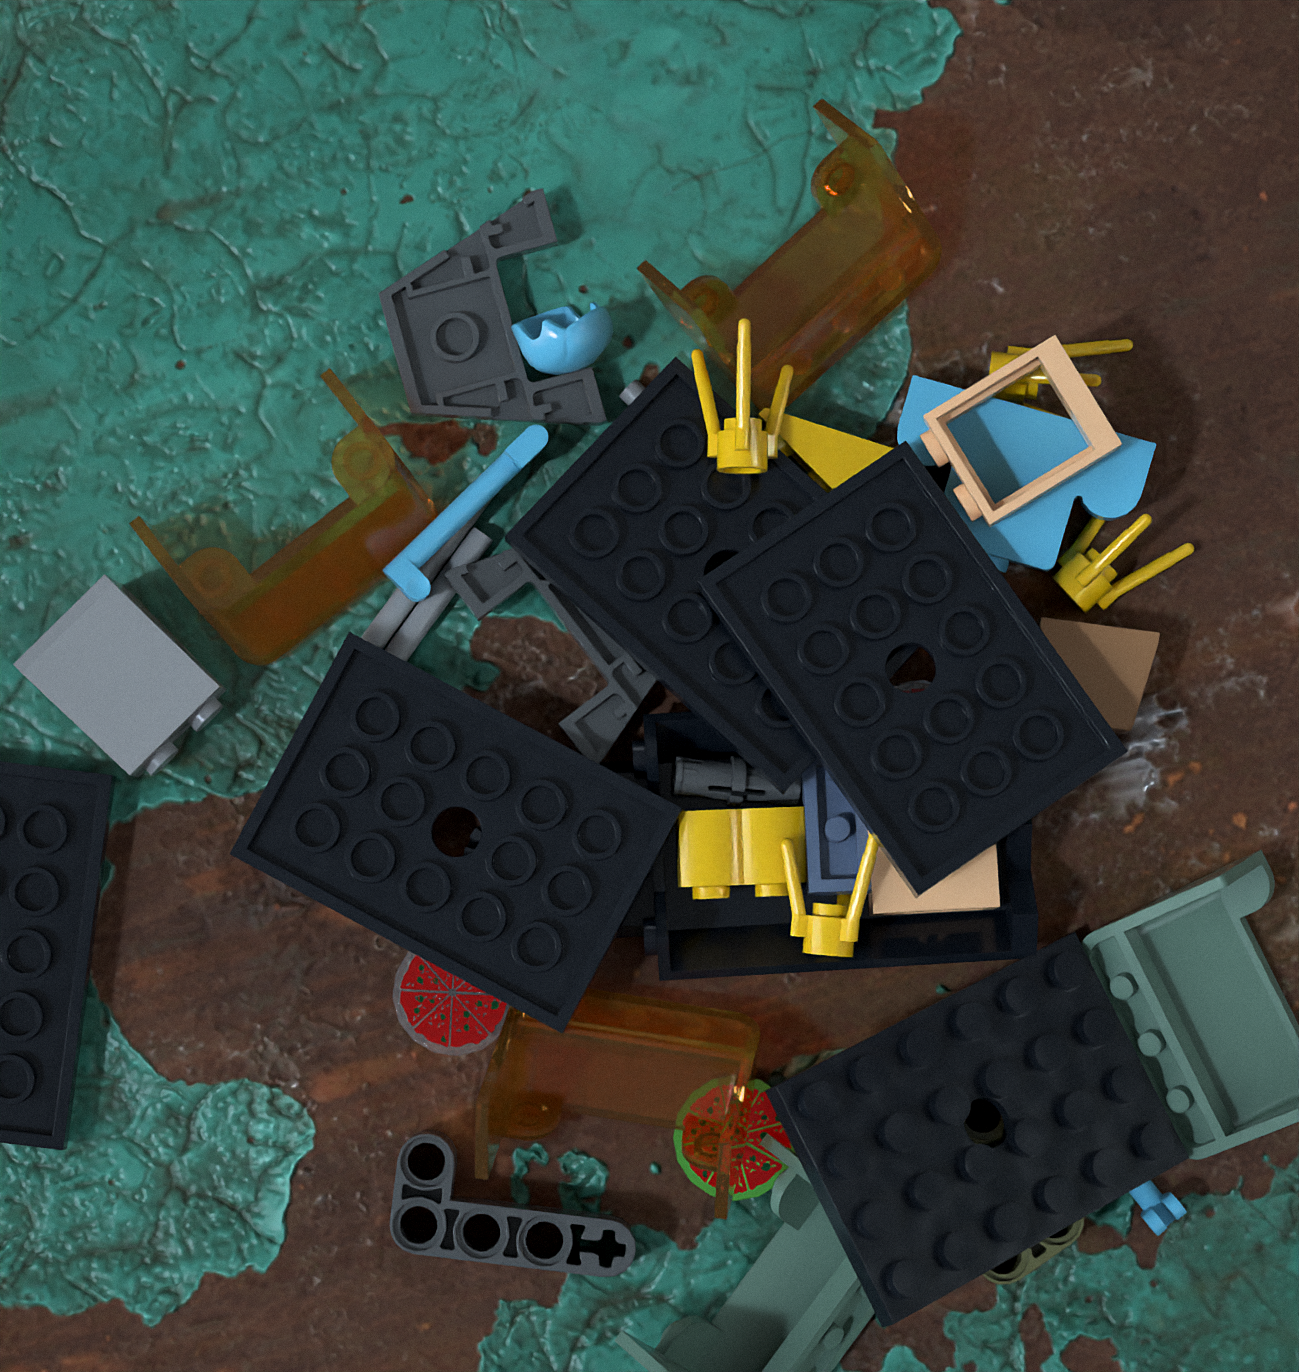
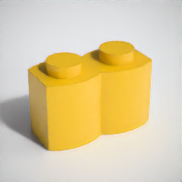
M804 806L682 811L676 823L678 887H692L693 899L730 898V885L754 884L755 897L789 896L781 842L785 838L793 841L801 883L807 882Z

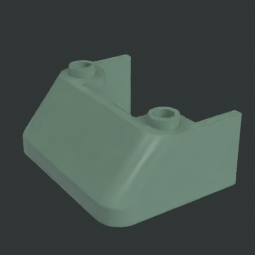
M766 1134L760 1144L788 1166V1169L784 1170L774 1182L771 1196V1209L776 1216L784 1221V1224L711 1322L697 1315L677 1320L665 1329L656 1348L647 1345L624 1331L619 1333L614 1341L649 1372H832L874 1315L873 1307L796 1152L769 1134Z

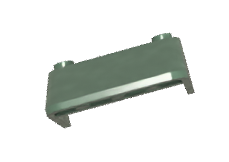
M1262 850L1236 860L1094 930L1081 943L1189 1159L1199 1160L1210 1157L1299 1122V1024L1245 918L1246 915L1265 906L1274 893V875Z

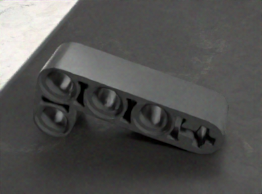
M433 1129L422 1130L412 1135L402 1146L397 1159L390 1216V1233L395 1243L404 1251L417 1255L598 1277L617 1276L625 1272L632 1264L636 1253V1238L631 1225L623 1218L605 1213L454 1195L458 1162L457 1149L453 1141L446 1134ZM421 1143H431L440 1148L445 1156L443 1171L436 1176L429 1177L419 1174L411 1163V1154L415 1146ZM415 1206L428 1208L437 1219L436 1233L427 1239L412 1237L407 1233L403 1223L406 1210ZM476 1214L491 1216L500 1227V1238L490 1246L481 1247L475 1245L466 1235L465 1225L467 1220ZM547 1221L555 1224L560 1229L563 1235V1244L557 1251L551 1254H541L530 1246L527 1233L538 1222ZM572 1224L585 1226L581 1239L601 1240L603 1230L615 1231L616 1242L626 1244L625 1251H615L612 1261H604L600 1259V1249L581 1245L579 1251L580 1259L569 1258L568 1256L574 1241Z

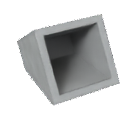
M105 574L13 664L129 775L139 777L145 770L151 776H154L163 769L179 751L173 743L190 726L196 732L204 728L223 708V705L217 699L227 690L123 584Z

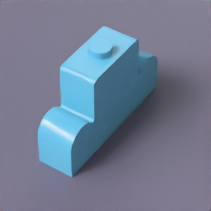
M913 375L898 424L897 441L899 445L907 441L925 468L933 470L939 467L919 436L929 430L924 422L923 415L965 389ZM993 397L947 424L995 504L1089 447L1073 420ZM1115 432L1122 442L1120 449L990 528L983 516L972 522L952 490L962 484L953 467L951 468L944 494L1000 572H1007L1009 562L1047 572L1056 563L1073 501L1079 499L1081 506L1086 512L1099 520L1113 521L1126 516L1135 508L1142 495L1156 443Z

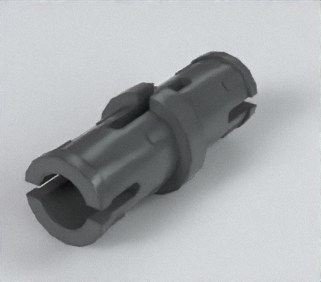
M676 755L672 767L671 795L724 799L727 806L737 807L741 806L742 801L797 807L801 791V777L783 795L749 763H746V760L742 757L731 756L730 761H713Z

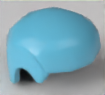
M596 302L590 303V312L582 317L571 306H563L521 320L511 326L527 362L536 370L552 375L579 371L594 363L608 346L613 335V324L607 309L603 306L600 307Z

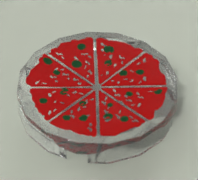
M410 951L406 954L395 974L392 998L398 1021L413 1041L434 1053L461 1056L483 1050L504 1033L515 1014L514 1007Z

